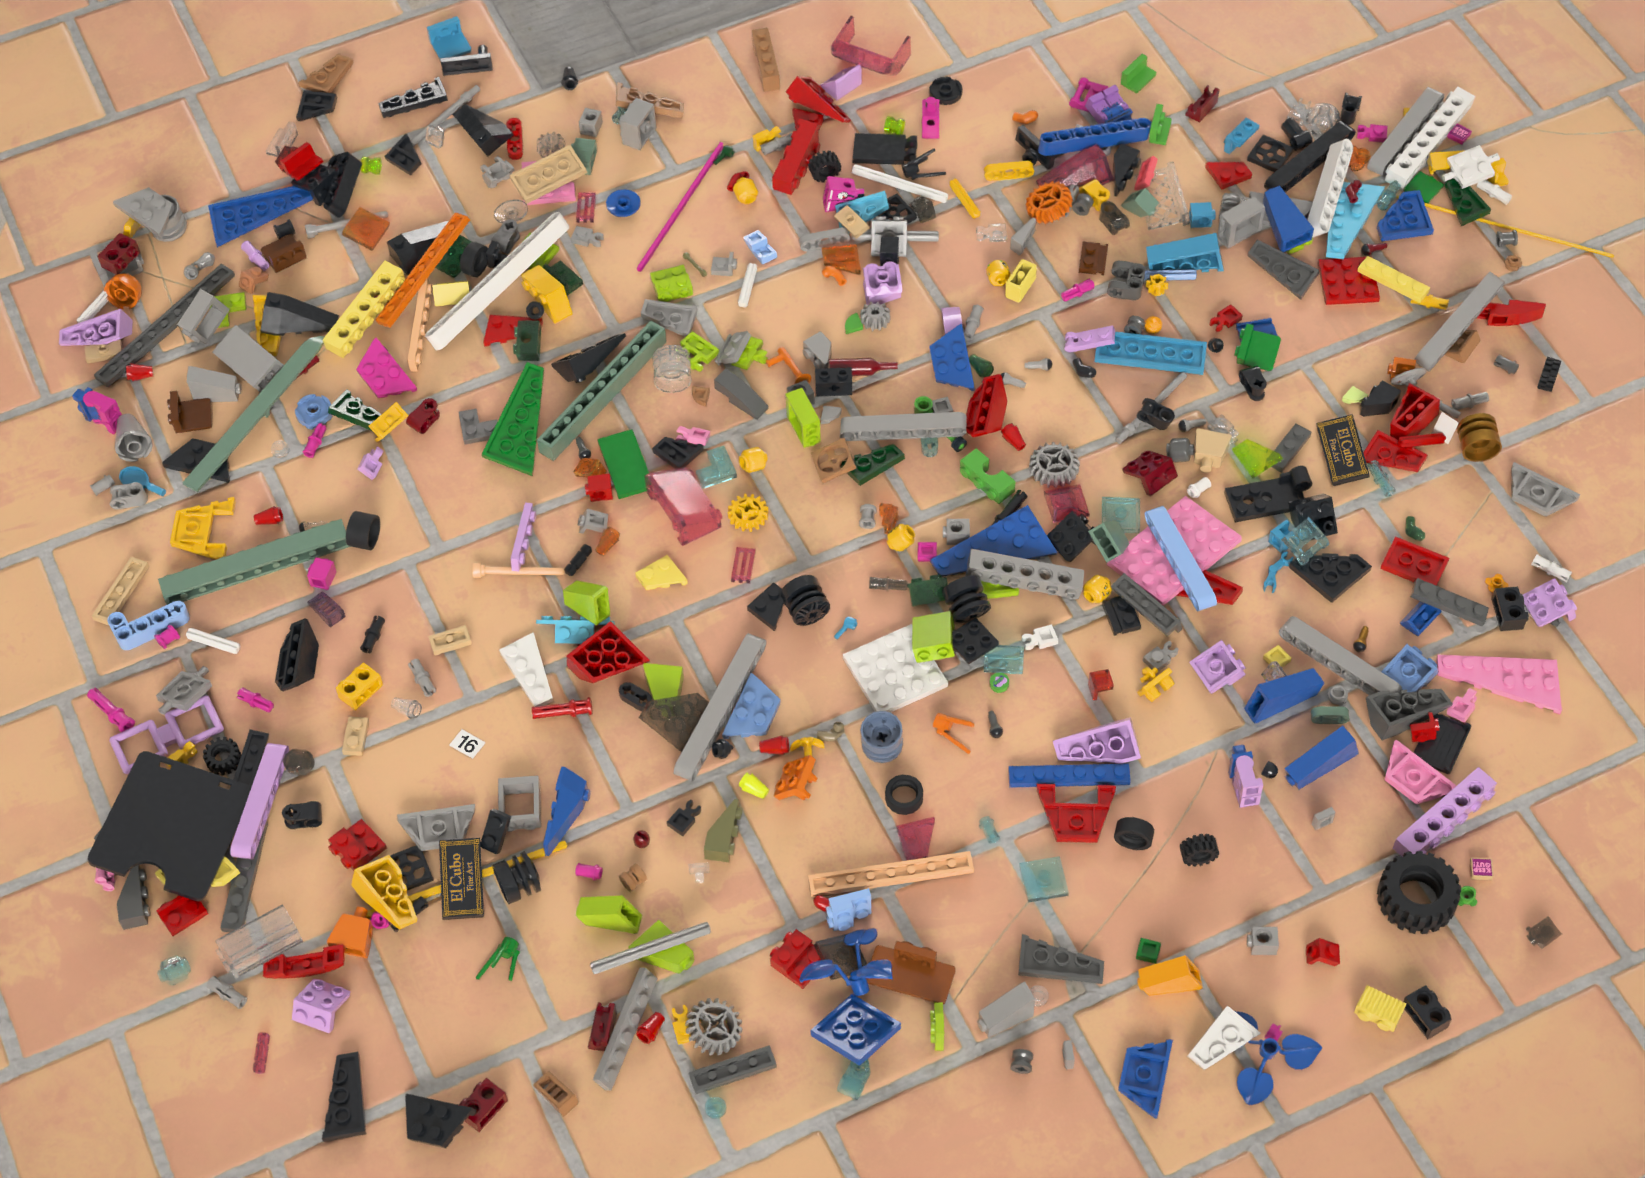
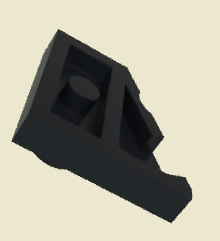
M304 90L296 116L297 121H304L334 112L337 95Z
M664 437L652 448L655 455L679 472L704 450L702 444L697 446L690 445L687 441L674 440L668 437Z

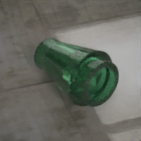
M976 354L969 357L970 364L980 377H988L993 373L994 367L990 361L978 357Z

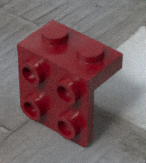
M1144 451L1138 458L1130 461L1122 469L1124 474L1141 479L1145 493L1149 496H1152L1178 477L1172 458L1153 451Z

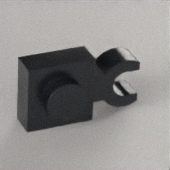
M689 800L686 803V809L678 808L667 821V826L681 836H684L695 823L694 816H698L701 813V806L699 805L696 809H691L693 800Z

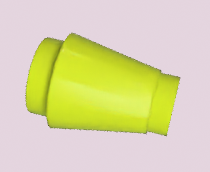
M746 773L738 785L742 788V791L762 799L766 797L770 790L753 773L751 775Z

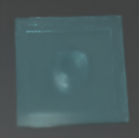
M1102 497V523L1116 520L1125 533H1139L1140 498Z
M1060 856L1019 863L1028 903L1069 895Z

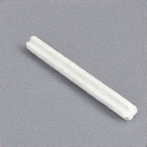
M854 164L852 167V174L942 203H946L948 200V194L857 164Z

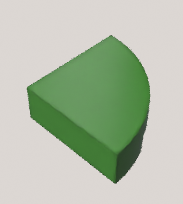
M857 313L851 315L846 320V334L863 330V325Z

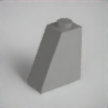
M188 366L186 381L193 400L209 398L211 402L238 401V396L242 393L241 383H238L236 376Z
M1022 982L979 1011L977 1024L981 1032L985 1031L988 1038L1033 1017L1035 998L1026 982Z

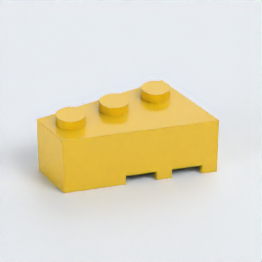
M540 265L521 274L523 279L521 283L525 291H528L536 302L542 304L545 313L554 323L573 314L564 286Z

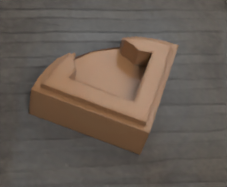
M692 386L693 399L698 404L706 406L710 395V388Z

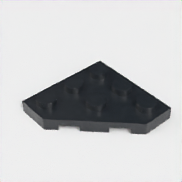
M1302 553L1290 563L1289 568L1333 603L1370 572L1372 566L1358 554L1338 556V554L1322 553V555Z

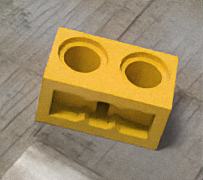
M363 662L345 680L339 682L336 691L338 697L356 711L383 686L380 674Z

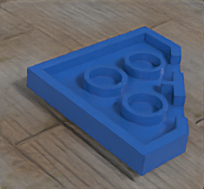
M1420 190L1402 192L1397 202L1390 207L1385 217L1379 221L1377 231L1381 241L1433 235L1434 229Z

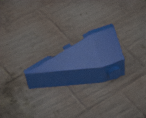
M561 766L555 788L557 791V802L552 801L551 818L553 820L548 821L543 843L545 856H550L584 809L585 802L590 799L591 791L587 787V781Z

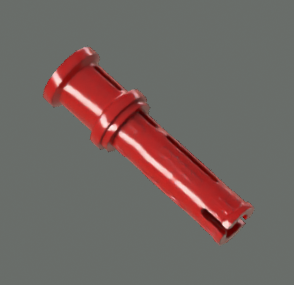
M588 697L587 700L575 701L571 699L569 703L532 707L533 719L562 715L576 717L578 714H593L591 697Z

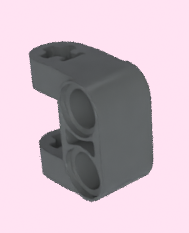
M1115 261L1112 266V274L1115 277L1127 279V282L1111 281L1108 284L1107 294L1113 298L1138 300L1142 295L1145 267L1139 263Z

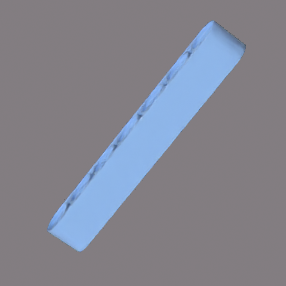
M1160 506L1145 511V519L1195 609L1201 611L1217 605L1216 596L1166 508Z

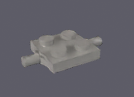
M202 666L197 673L181 671L156 695L158 701L164 703L158 711L165 715L173 707L184 711L190 709L212 687L210 680L203 678L209 672L208 668Z

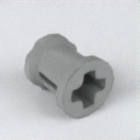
M864 504L860 507L861 519L859 520V526L861 528L872 529L875 527L874 515L877 512V508L874 505Z

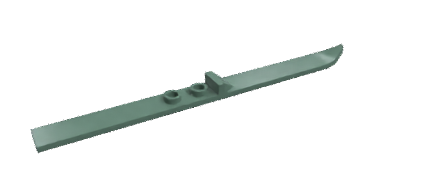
M324 336L309 338L299 347L182 482L184 486L199 492L263 416L267 418L270 415V408L320 351L324 344Z

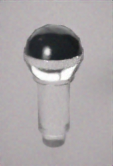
M303 521L299 525V531L303 532L313 527L327 524V521L314 523Z

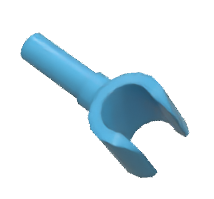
M846 617L842 628L834 635V638L838 639L848 628L854 630L858 624L856 622L857 619Z

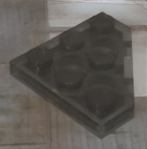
M699 693L652 700L646 703L639 718L682 752L709 702Z

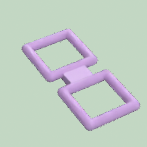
M202 696L187 711L178 708L168 711L165 714L168 724L157 728L153 720H148L110 737V744L123 773L129 774L134 763L128 764L119 742L149 729L159 751L155 754L163 757L168 756L166 747L177 743L179 748L183 749L184 745L189 741L196 744L223 732L224 727L209 696ZM204 704L214 727L185 740L174 717Z

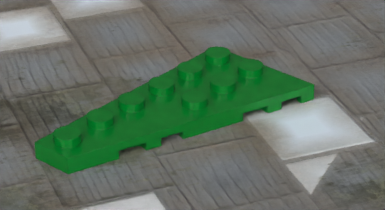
M529 362L526 363L481 454L485 459L533 476L544 380L543 367Z

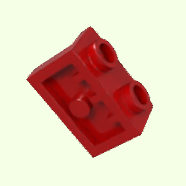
M180 895L169 902L163 903L156 910L161 921L172 936L177 935L208 915L201 901H195Z

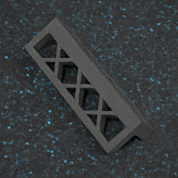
M1125 573L1111 585L1115 593L1167 637L1174 630L1177 633L1182 630L1181 621Z

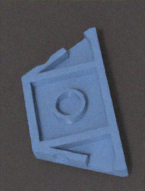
M752 673L722 733L724 739L741 735V738L751 735H766L781 704L780 698Z

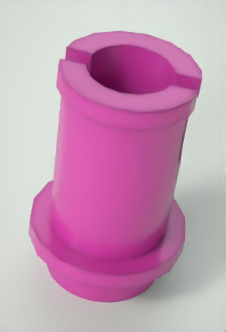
M578 863L575 870L576 876L589 877L594 881L600 880L603 873V868L597 864L591 866Z

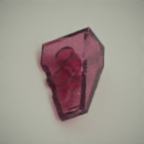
M1096 144L1075 154L1036 180L1038 186H1042L1045 182L1050 184L1051 181L1054 183L1059 181L1068 189L1070 185H1075L1074 188L1076 186L1080 188L1094 179L1098 180L1101 185L1113 181V175L1106 155Z

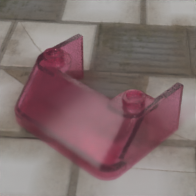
M854 16L849 17L831 45V54L834 57L855 65L860 64L863 68L889 76L899 74L911 56L910 36L906 37L893 59L849 44L855 35Z

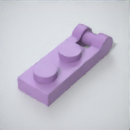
M1112 325L1078 333L1067 332L1065 334L1066 343L1064 349L1066 352H1076L1115 344V328Z

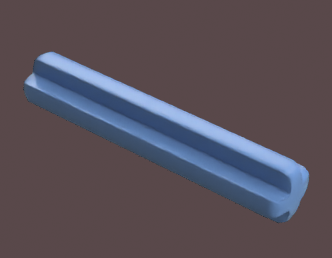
M1195 269L1145 270L1144 280H1149L1150 275L1153 276L1155 274L1166 277V281L1195 280L1197 272Z

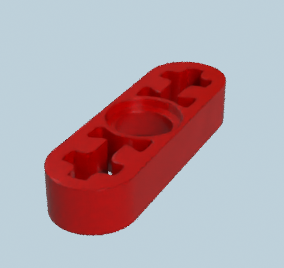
M511 118L506 122V126L513 133L512 137H518L519 139L516 141L507 140V152L510 159L518 160L523 157L522 124L518 118Z

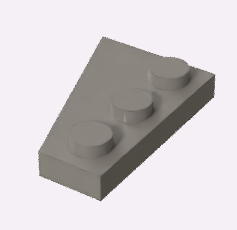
M645 299L641 310L642 318L653 321L684 337L691 333L697 314V307L648 299Z

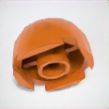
M126 273L113 276L104 288V292L106 291L108 295L106 297L108 301L119 309H124L123 306L132 309L139 302L142 295L139 281L134 276Z

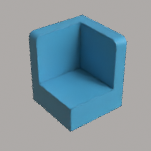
M1285 520L1270 531L1268 542L1281 554L1298 541L1288 530L1290 523L1288 520Z

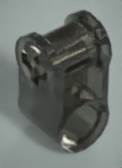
M1106 201L1101 204L1099 220L1112 235H1116L1123 228L1127 229L1130 227L1127 216L1113 202Z

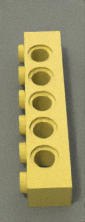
M387 261L382 263L324 337L323 342L327 350L342 358L352 351L353 345L362 338L367 327L373 324L374 318L378 313L382 312L385 304L405 281L402 269Z

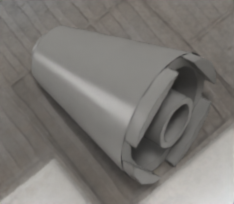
M132 414L121 415L117 420L116 453L122 460L135 462L138 461V458L147 457L152 451L153 446L150 436Z

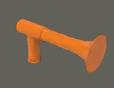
M784 347L778 349L779 355L766 360L768 367L784 361L796 377L795 384L807 380L808 383L811 382V375L802 374Z

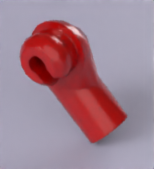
M747 171L735 173L727 189L733 192L736 181L742 177L749 178V173Z

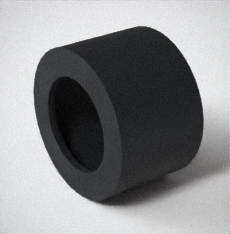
M354 511L350 516L346 529L347 545L372 550L377 543L380 533V517Z

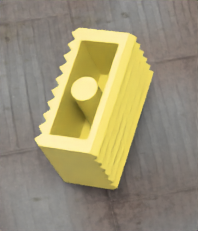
M1023 259L1020 260L1011 277L1007 279L1005 288L1006 298L1021 302L1036 279V264Z
M1367 985L1354 1013L1363 1021L1370 1020L1376 1023L1384 1031L1390 1030L1394 1032L1404 1012L1406 1003Z

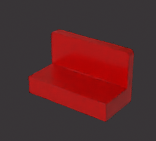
M305 142L280 162L286 174L298 181L324 161L315 154L311 144Z

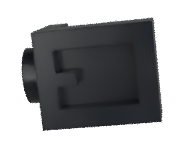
M491 241L485 253L489 268H495L508 256L502 254L499 243L496 241Z

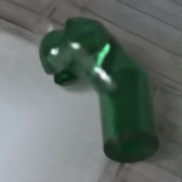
M1408 516L1406 518V534L1414 540H1424L1425 532L1415 526V517Z

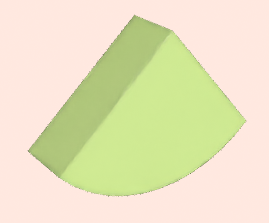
M1352 386L1343 396L1342 402L1347 404L1361 403L1365 397L1368 398V394Z

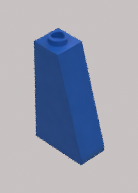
M1278 186L1267 190L1264 193L1263 204L1279 250L1285 252L1312 240L1313 226L1283 189Z
M1312 668L1258 684L1244 709L1253 723H1258L1318 695L1324 685V681L1316 670Z
M1342 725L1284 768L1286 772L1285 779L1291 786L1295 785L1300 790L1357 756L1359 753L1356 740Z

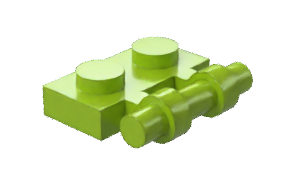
M693 331L680 342L681 350L674 348L672 351L676 359L681 362L684 361L688 364L689 368L692 370L696 369L698 372L703 370V366L700 364L701 361L708 364L719 353L717 347ZM691 353L694 355V357L691 358L688 356V354Z

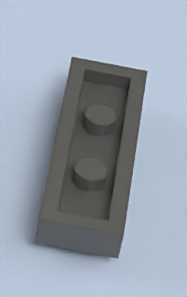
M1295 424L1268 457L1266 464L1282 473L1311 437L1312 432Z

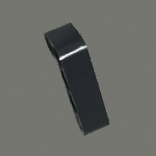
M349 152L336 154L328 162V167L336 170L323 206L337 218L342 217L347 210L362 166V162Z

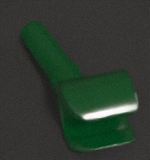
M725 145L722 153L713 163L717 165L725 156L733 157L734 148Z

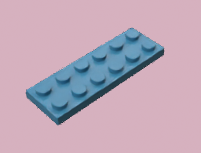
M1115 332V344L1096 347L1094 362L1203 375L1207 342Z

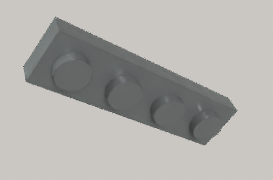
M1419 578L1414 581L1411 598L1479 626L1485 624L1489 607Z
M769 1045L688 1073L696 1095L777 1068V1064Z

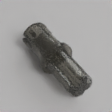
M889 576L887 578L870 577L869 589H882L888 592L889 589L907 590L908 587L907 580L890 579Z

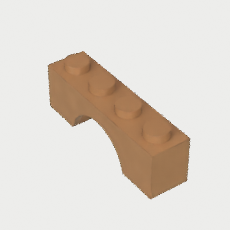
M768 28L752 30V44L755 56L758 59L763 91L779 90V72Z

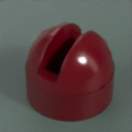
M640 830L634 834L633 840L636 847L645 848L649 845L650 837L646 831Z

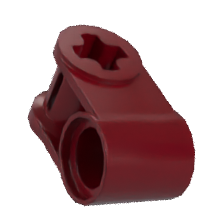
M432 398L425 399L409 414L406 424L420 434L427 432L429 427L440 417L437 402Z

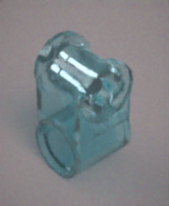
M868 1059L860 1066L851 1061L839 1082L837 1092L855 1100L860 1098L870 1076Z

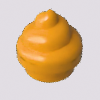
M1151 316L1145 320L1146 325L1144 328L1149 334H1157L1162 329L1160 318Z

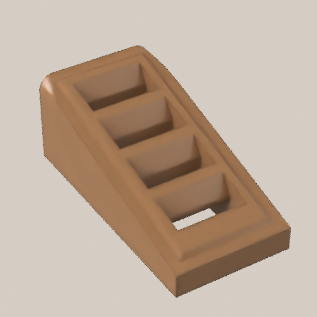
M550 1071L546 1072L533 1084V1087L562 1116L568 1114L579 1103L575 1094ZM550 1081H552V1083L546 1089H543Z

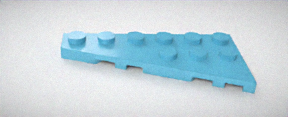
M1350 182L1343 183L1327 235L1326 257L1345 258L1354 239L1357 238L1360 229L1364 226L1373 207L1383 194L1385 186L1362 184V187L1356 193L1358 201L1350 203L1345 192Z

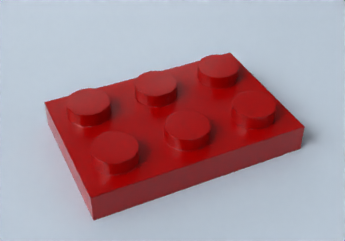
M1395 536L1380 569L1412 582L1419 578L1437 586L1450 558Z

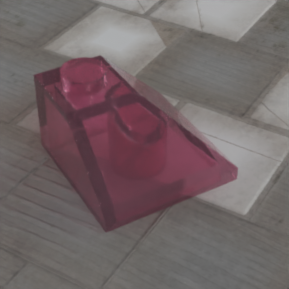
M1080 484L1044 491L1053 523L1061 522L1071 511L1079 515L1082 513L1086 517L1090 516Z

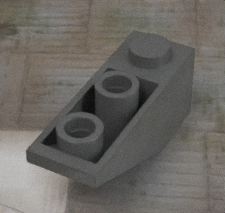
M140 865L130 870L117 901L118 921L123 930L148 925V916L151 915L149 905L146 904V899L149 898L148 890L144 886L147 876L145 869H141Z

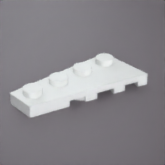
M534 633L499 649L502 658L534 707L545 706L553 702Z

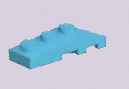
M885 191L835 205L836 213L848 205L865 222L870 221L889 209Z

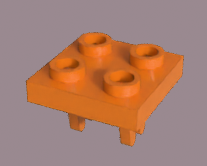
M809 755L787 762L782 769L783 774L780 780L776 783V790L773 796L778 800L794 795L802 800H805V798L809 799L811 794L804 787L807 782L811 784L812 781L816 782L818 779L811 772L816 759Z

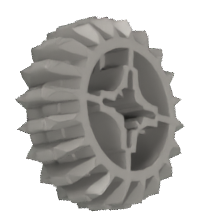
M1054 442L1051 445L1045 443L1044 447L1039 445L1038 450H1034L1033 455H1031L1029 463L1031 476H1034L1035 482L1040 481L1041 485L1047 484L1048 488L1050 485H1053L1055 489L1058 485L1064 487L1065 483L1070 485L1071 480H1075L1076 475H1078L1080 466L1078 456L1074 454V449H1069L1068 444L1062 446L1061 442L1058 445H1055Z
M710 998L705 1002L699 1001L698 1006L694 1005L691 1009L692 1012H689L687 1015L688 1020L685 1022V1026L689 1028L686 1029V1034H691L689 1041L696 1042L694 1048L702 1047L701 1053H704L706 1049L709 1055H713L714 1051L717 1055H721L723 1051L727 1053L730 1051V1047L734 1048L737 1044L736 1042L741 1038L739 1034L743 1028L739 1025H741L742 1020L736 1019L739 1012L733 1013V1005L728 1008L726 1001H723L722 1004L719 1003L718 998L714 1002ZM724 1020L728 1025L729 1033L727 1032V1028L724 1026ZM699 1021H701V1025L704 1028V1033L700 1030ZM717 1022H719L718 1025H717L715 1028H713L711 1031H709L710 1028H711L713 1025H715Z

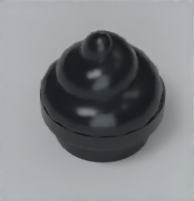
M718 739L712 744V753L714 757L719 759L727 758L728 754L733 750V746L724 739Z

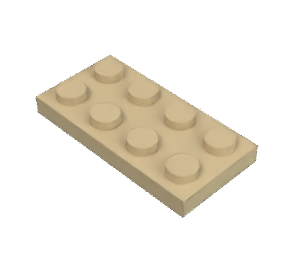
M568 145L509 176L525 203L528 204L587 174V170L571 145Z

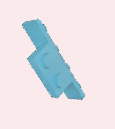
M541 616V620H536V624H555V643L582 644L595 634V624L584 617H580V620H572L570 616H560V620H553V616ZM611 617L606 618L598 625H606L610 622Z

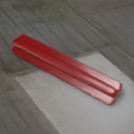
M1444 433L1399 437L1397 444L1401 448L1445 443L1446 436H1444Z

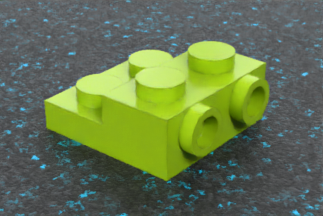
M684 265L650 273L658 301L669 302L693 295L692 284Z

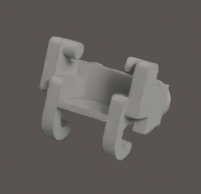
M497 156L494 158L496 163L487 167L483 164L480 166L481 171L484 173L482 177L488 188H495L500 181L510 179L509 175L514 171V167L507 160L503 161Z

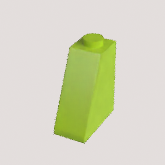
M576 580L563 590L564 604L596 626L610 616L608 588L606 586Z
M644 663V675L657 715L677 717L684 679L683 667Z
M623 895L580 897L579 905L576 909V917L586 926L638 934L642 914Z
M658 920L628 948L630 949L673 934V932ZM685 943L637 960L680 974L683 970H688L693 965L694 953Z

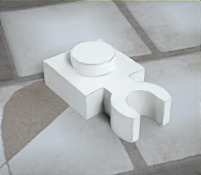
M1052 624L1033 629V635L1024 634L1021 639L1022 642L1030 641V643L1025 644V650H1031L1035 645H1038L1039 649L1058 644V638Z

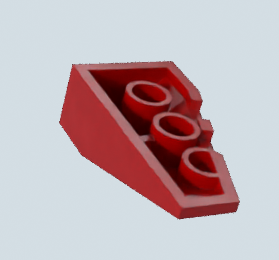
M797 76L785 91L789 95V99L794 103H799L843 123H850L851 121L839 106L832 104L834 100L825 95V90L811 77Z

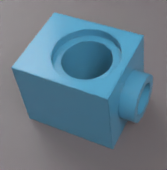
M1211 202L1190 203V227H1212V221L1216 218L1215 209H1212Z

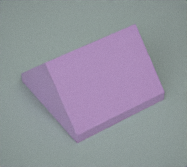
M860 64L844 68L820 84V86L836 101L862 84Z

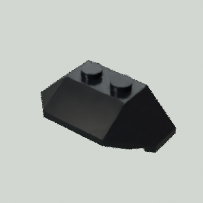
M306 618L291 624L290 632L285 637L280 649L275 683L283 692L313 679L315 675L319 644Z

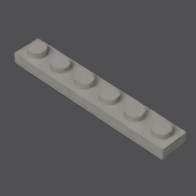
M639 968L594 1075L593 1080L604 1090L611 1091L658 979L647 968Z

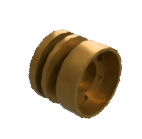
M1477 413L1469 415L1459 422L1456 429L1465 459L1472 462H1483L1494 458L1501 452L1502 444L1496 420L1492 415Z

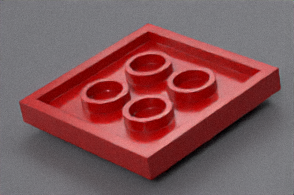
M1366 257L1318 259V269L1326 305L1379 302L1380 295L1377 281L1358 272V267Z

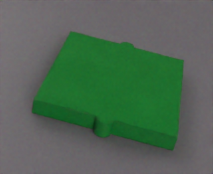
M1420 171L1407 184L1403 192L1420 190L1424 203H1429L1444 187V184L1434 179L1433 176L1430 177Z

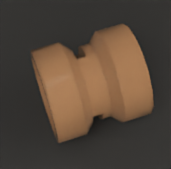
M635 863L628 872L620 874L619 879L623 886L629 892H632L637 884H642L647 880V876L641 867Z

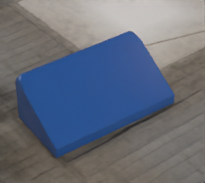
M1420 601L1400 624L1416 636H1419L1442 611Z

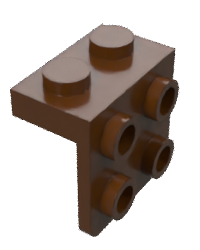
M287 235L261 248V253L275 273L307 258L302 242L300 240L296 242L292 235Z
M177 391L170 392V399H167L168 409L171 412L168 414V421L170 425H173L175 433L204 430L212 427V407L209 398L181 402Z

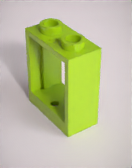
M803 388L786 393L787 418L803 448L814 446L821 442L820 419Z

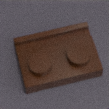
M1083 241L1079 273L1095 275L1096 273H1101L1104 275L1108 244L1100 245V243Z

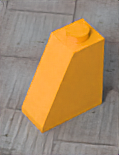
M1186 955L1138 969L1139 977L1137 982L1139 988L1144 990L1149 996L1203 989L1200 971Z

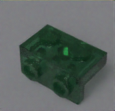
M941 574L929 576L930 580L922 581V578L911 579V583L907 584V588H909L912 606L945 601L942 590L948 585L947 578H941Z

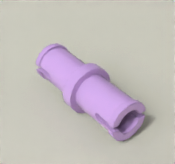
M250 241L242 243L241 249L248 255V259L261 268L262 271L267 270L270 266L269 262L263 258L260 250L255 249Z

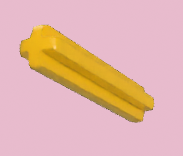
M958 179L951 180L949 186L973 219L979 217L980 210Z

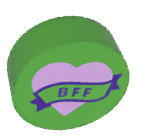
M1004 673L993 674L990 678V688L997 693L1005 692L1009 688L1008 676Z

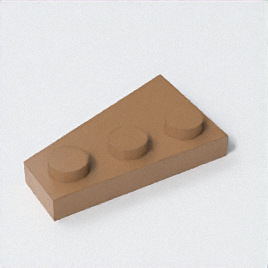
M337 54L323 64V68L319 71H313L310 73L309 78L299 81V87L314 92L331 93L353 65V59Z

